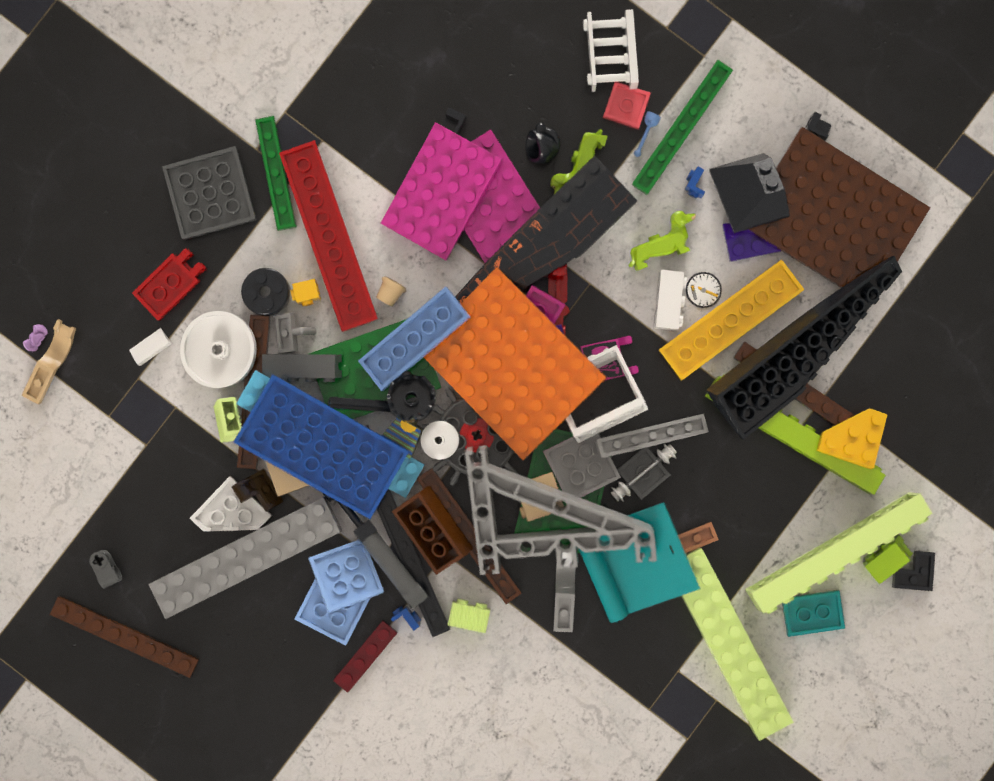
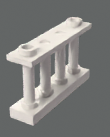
M633 9L625 10L624 17L615 20L592 21L591 12H587V19H583L584 31H587L590 74H587V83L591 85V91H596V83L620 81L629 83V90L637 89L639 79ZM621 27L625 29V35L622 37L593 39L592 29ZM623 45V47H626L627 53H624V55L594 57V47ZM616 63L628 65V71H625L624 74L596 75L595 65Z

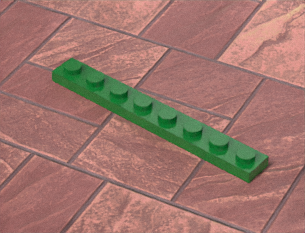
M720 60L716 61L635 178L632 186L648 195L733 72V69Z

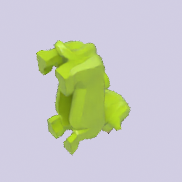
M600 129L596 133L586 132L583 135L578 151H574L571 159L574 162L571 173L555 174L550 181L554 194L595 156V149L597 147L602 149L605 146L608 136L601 135L603 130Z
M683 211L674 212L670 217V232L662 237L659 234L648 237V242L632 248L630 252L632 261L628 266H634L635 271L648 267L644 260H648L650 257L670 255L675 251L679 255L690 251L689 247L685 246L688 238L685 224L693 221L696 214H685Z

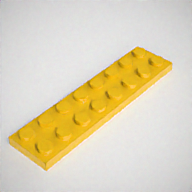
M781 259L660 348L659 352L682 381L805 289Z

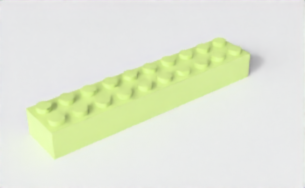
M909 492L745 590L757 610L770 614L778 609L777 606L779 604L791 602L794 599V595L808 592L811 589L810 586L816 582L817 584L823 583L828 579L827 576L833 572L834 574L840 573L845 569V565L860 561L862 559L860 556L865 553L871 554L877 551V546L882 543L888 544L895 540L894 536L899 533L905 534L909 532L914 524L917 523L919 525L926 522L932 512L921 493Z
M698 548L686 553L700 590L682 595V598L755 737L760 741L794 722L703 549Z

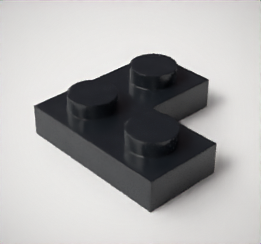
M914 551L913 570L899 569L893 574L892 587L933 591L935 552Z

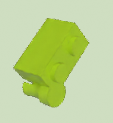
M899 534L894 536L895 540L888 544L882 543L879 547L880 550L876 553L868 554L864 558V567L879 584L911 561L908 556L911 557L913 552L905 545L904 539Z

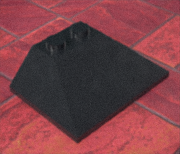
M762 153L709 169L734 233L790 217L784 186L772 158Z

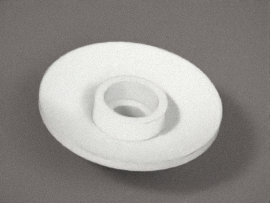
M445 421L430 423L425 427L421 435L422 449L433 459L449 458L456 452L459 445L457 430ZM438 436L442 438L440 444H437L435 441Z

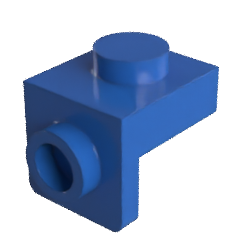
M697 166L695 171L691 169L686 178L689 182L684 189L688 191L687 194L696 199L698 197L702 198L705 194V191L696 187L704 172V169Z
M400 606L392 612L394 615L391 617L392 622L403 616L413 631L421 625L419 622L421 618L417 612H412L408 606L405 608Z

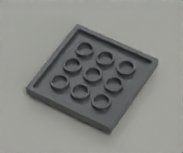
M236 146L162 166L182 240L257 220Z

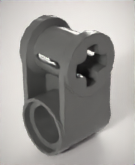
M100 550L91 555L90 565L96 574L98 583L103 589L122 580L121 572L107 550ZM103 557L104 560L99 562L98 558Z

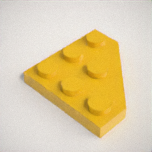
M869 408L821 433L817 451L868 469H873L887 414Z

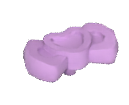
M34 325L29 339L23 341L26 350L36 351L38 346L41 345V341L48 334L47 329L43 325Z

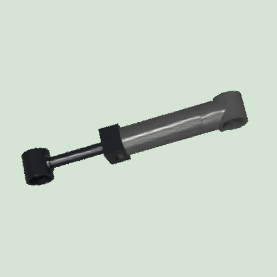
M323 493L329 502L335 500ZM338 502L357 527L353 531L356 538L367 549L410 608L413 610L426 600L428 596L403 566L371 521L368 520L363 523L354 510Z

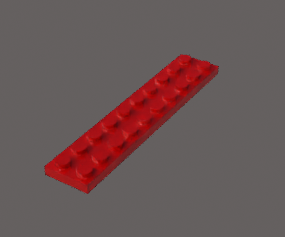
M314 140L280 152L279 155L341 331L345 332L378 320L316 141Z

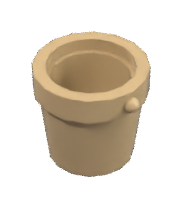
M384 276L381 278L383 282L376 298L393 307L401 294L406 293V287Z

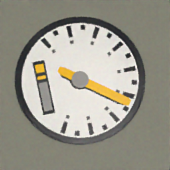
M700 272L693 275L686 285L687 298L693 305L700 308H708L715 305L722 294L720 281L716 276L708 272Z

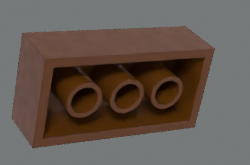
M427 486L392 511L436 575L473 550L430 486Z

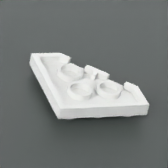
M229 476L190 519L203 532L258 530L273 515L268 511L266 512L254 497L241 503L232 489V486L238 482L232 476Z

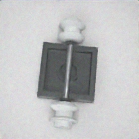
M664 443V449H657V457L654 456L648 447L638 451L617 469L626 483L618 481L617 488L611 487L613 490L611 492L612 496L617 501L621 500L624 502L623 497L625 495L630 497L629 489H632L642 500L671 476L661 463L663 461L666 464H670L669 459L671 457L676 459V450L670 444L666 445Z

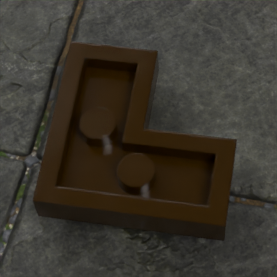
M264 469L232 486L241 503L256 496L266 512L284 502L281 496H277L275 487Z

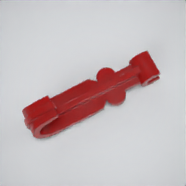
M567 264L555 269L548 275V294L564 304L567 302ZM566 305L554 324L555 326L562 324L564 335L563 316L569 313V308Z

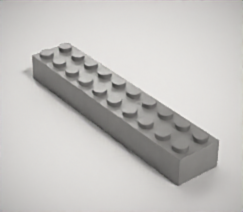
M323 497L150 583L149 586L165 619L343 530L326 497Z

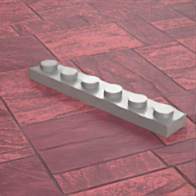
M704 414L596 439L595 444L599 459L708 433L709 431Z

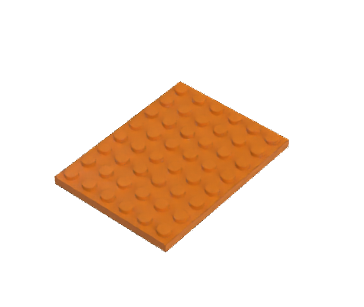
M496 267L461 303L471 318L424 356V359L522 460H525L607 377Z

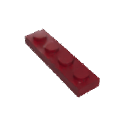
M383 620L333 681L348 693L398 632Z

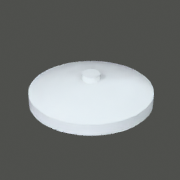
M223 311L208 312L193 320L185 330L180 345L181 360L187 373L199 384L211 388H226L242 381L251 371L257 353L256 340L249 325L240 317Z

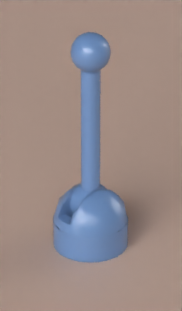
M647 111L644 119L647 128L638 149L634 151L635 157L641 156V149L650 128L657 126L661 119L659 115Z

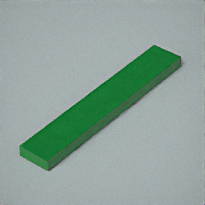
M269 116L255 119L277 231L296 228L287 176L279 155L282 151L275 117Z

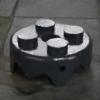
M259 268L252 271L244 279L241 295L244 304L253 313L271 317L277 315L278 312L288 305L291 287L286 278L277 270ZM269 287L270 294L267 297H262L260 294L261 288Z
M404 372L399 378L392 381L387 394L388 407L395 417L404 422L421 421L428 417L435 407V387L425 376H416L411 372ZM409 395H414L417 400L414 403H408L406 398Z

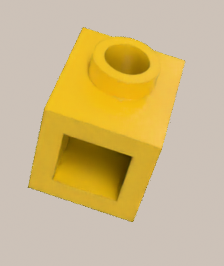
M315 279L292 284L293 289L290 290L292 300H296V303L299 305L302 304V307L313 305V301L321 300L318 283Z

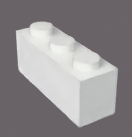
M661 270L659 272L654 329L677 331L679 326L682 327L683 315H680V312L685 304V296H682V291L686 289L687 277H684V272Z

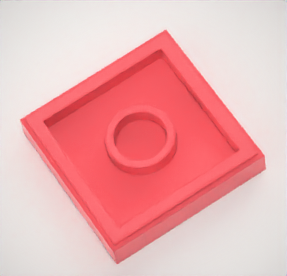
M615 82L603 118L639 130L651 93L638 88L629 90V85Z

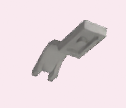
M571 552L562 553V559H566L564 568L558 569L556 563L554 632H573L576 567L570 568V563H572L573 559Z

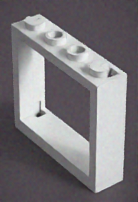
M617 345L609 349L605 348L603 352L587 358L597 368L618 360L636 399L578 428L570 414L566 420L578 443L648 410Z

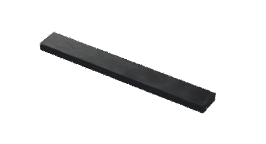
M387 489L377 507V511L398 559L428 596L426 600L419 604V607L432 637L449 631L450 627L412 540L392 513L397 508L390 489Z

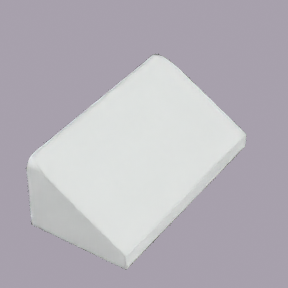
M160 328L129 351L137 365L141 366L172 343Z

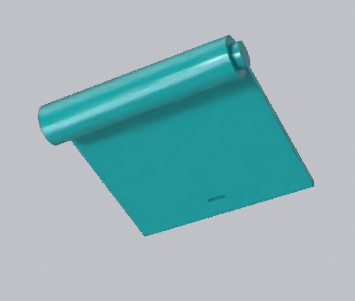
M664 502L627 515L648 523L653 527L657 561H649V557H651L650 546H641L640 553H644V557H642V562L637 563L635 542H632L627 549L583 552L579 549L610 623L624 619L629 613L700 590L698 581ZM647 532L639 534L644 539L650 536ZM607 535L600 536V539L603 542H607L610 540L609 536Z

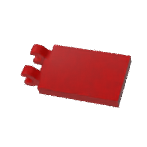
M185 248L178 256L172 253L132 292L158 321L164 318L200 282L197 276L207 269L200 262L193 268L186 263L194 255L189 249Z

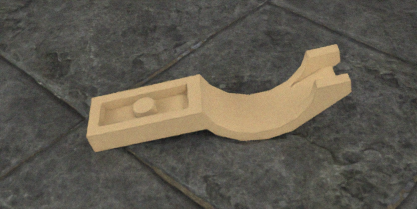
M57 319L53 328L54 337L50 347L44 356L37 361L21 395L36 404L42 403L56 371L65 361L73 343L76 328L73 326L70 328L62 324L60 319Z

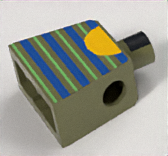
M396 418L382 436L408 450L409 453L406 457L410 459L414 455L423 429L417 422H404Z

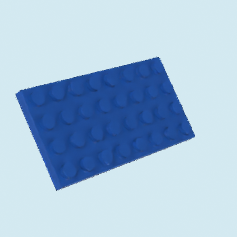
M272 374L233 442L368 519H371L409 453L408 450Z

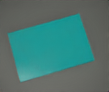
M840 590L794 596L791 602L787 604L782 603L788 637L845 629Z

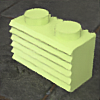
M235 397L217 399L213 406L220 442L222 443L234 441L242 428L238 405H236L237 398Z
M457 598V601L452 602L448 626L486 633L490 608H487V604L476 602V605L468 604V600Z

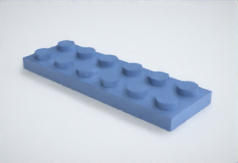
M444 287L358 361L379 389L384 391L390 386L392 381L399 378L402 373L407 372L471 318V316L448 287Z

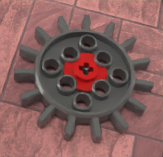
M449 387L445 389L452 404L446 410L441 409L435 404L433 411L441 415L439 421L457 420L458 426L456 430L459 437L464 439L465 444L463 447L457 448L456 452L449 458L442 459L432 468L433 471L441 470L444 465L449 464L455 469V473L450 479V485L454 486L458 482L461 473L468 475L467 466L462 465L460 462L461 457L465 455L467 447H473L472 455L474 462H482L478 455L479 446L487 445V449L490 452L488 457L490 464L500 468L505 467L508 471L518 474L516 469L508 463L513 453H515L512 448L507 444V450L499 452L496 449V444L504 440L498 434L490 432V426L463 398L457 399ZM473 412L476 415L473 423L465 421L466 413ZM422 424V429H425L429 424ZM479 430L481 431L482 438L476 441L472 433ZM438 436L437 444H440L442 442V438ZM481 469L474 470L477 476L484 475Z

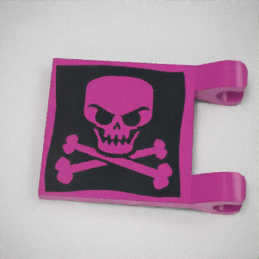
M625 336L581 346V351L586 357L603 352L605 348L609 349L617 345L621 353L620 346L631 344L632 337ZM618 360L598 368L607 377L605 380L625 376ZM637 366L628 367L631 375L639 372Z

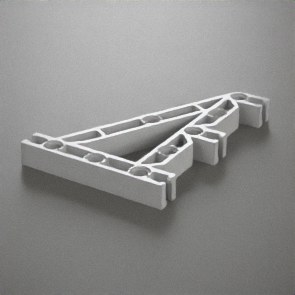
M487 445L479 446L482 462H474L472 455L473 447H467L465 456L480 575H486L487 570L490 569L489 565H486L485 559L492 558L495 565L492 574H500L502 568L500 554L506 559L546 556L554 548L556 549L558 569L564 568L566 559H562V553L571 552L573 559L572 563H570V568L578 567L577 547L583 552L627 549L632 542H635L637 563L642 562V557H644V553H640L641 546H650L651 557H649V561H657L654 529L650 524L489 463ZM481 469L484 475L477 476L474 470ZM492 489L500 494L577 522L588 528L498 535ZM558 500H563L566 502L567 505L565 507H559L556 504V502ZM480 507H485V508H487V509H488V513H486V514L481 513V512L479 511V508H480ZM647 532L650 536L644 539L639 534ZM607 535L609 536L610 540L607 542L601 541L600 536ZM567 538L571 543L564 545L561 539ZM527 541L532 547L525 548L522 543ZM490 545L493 550L486 551L483 546Z

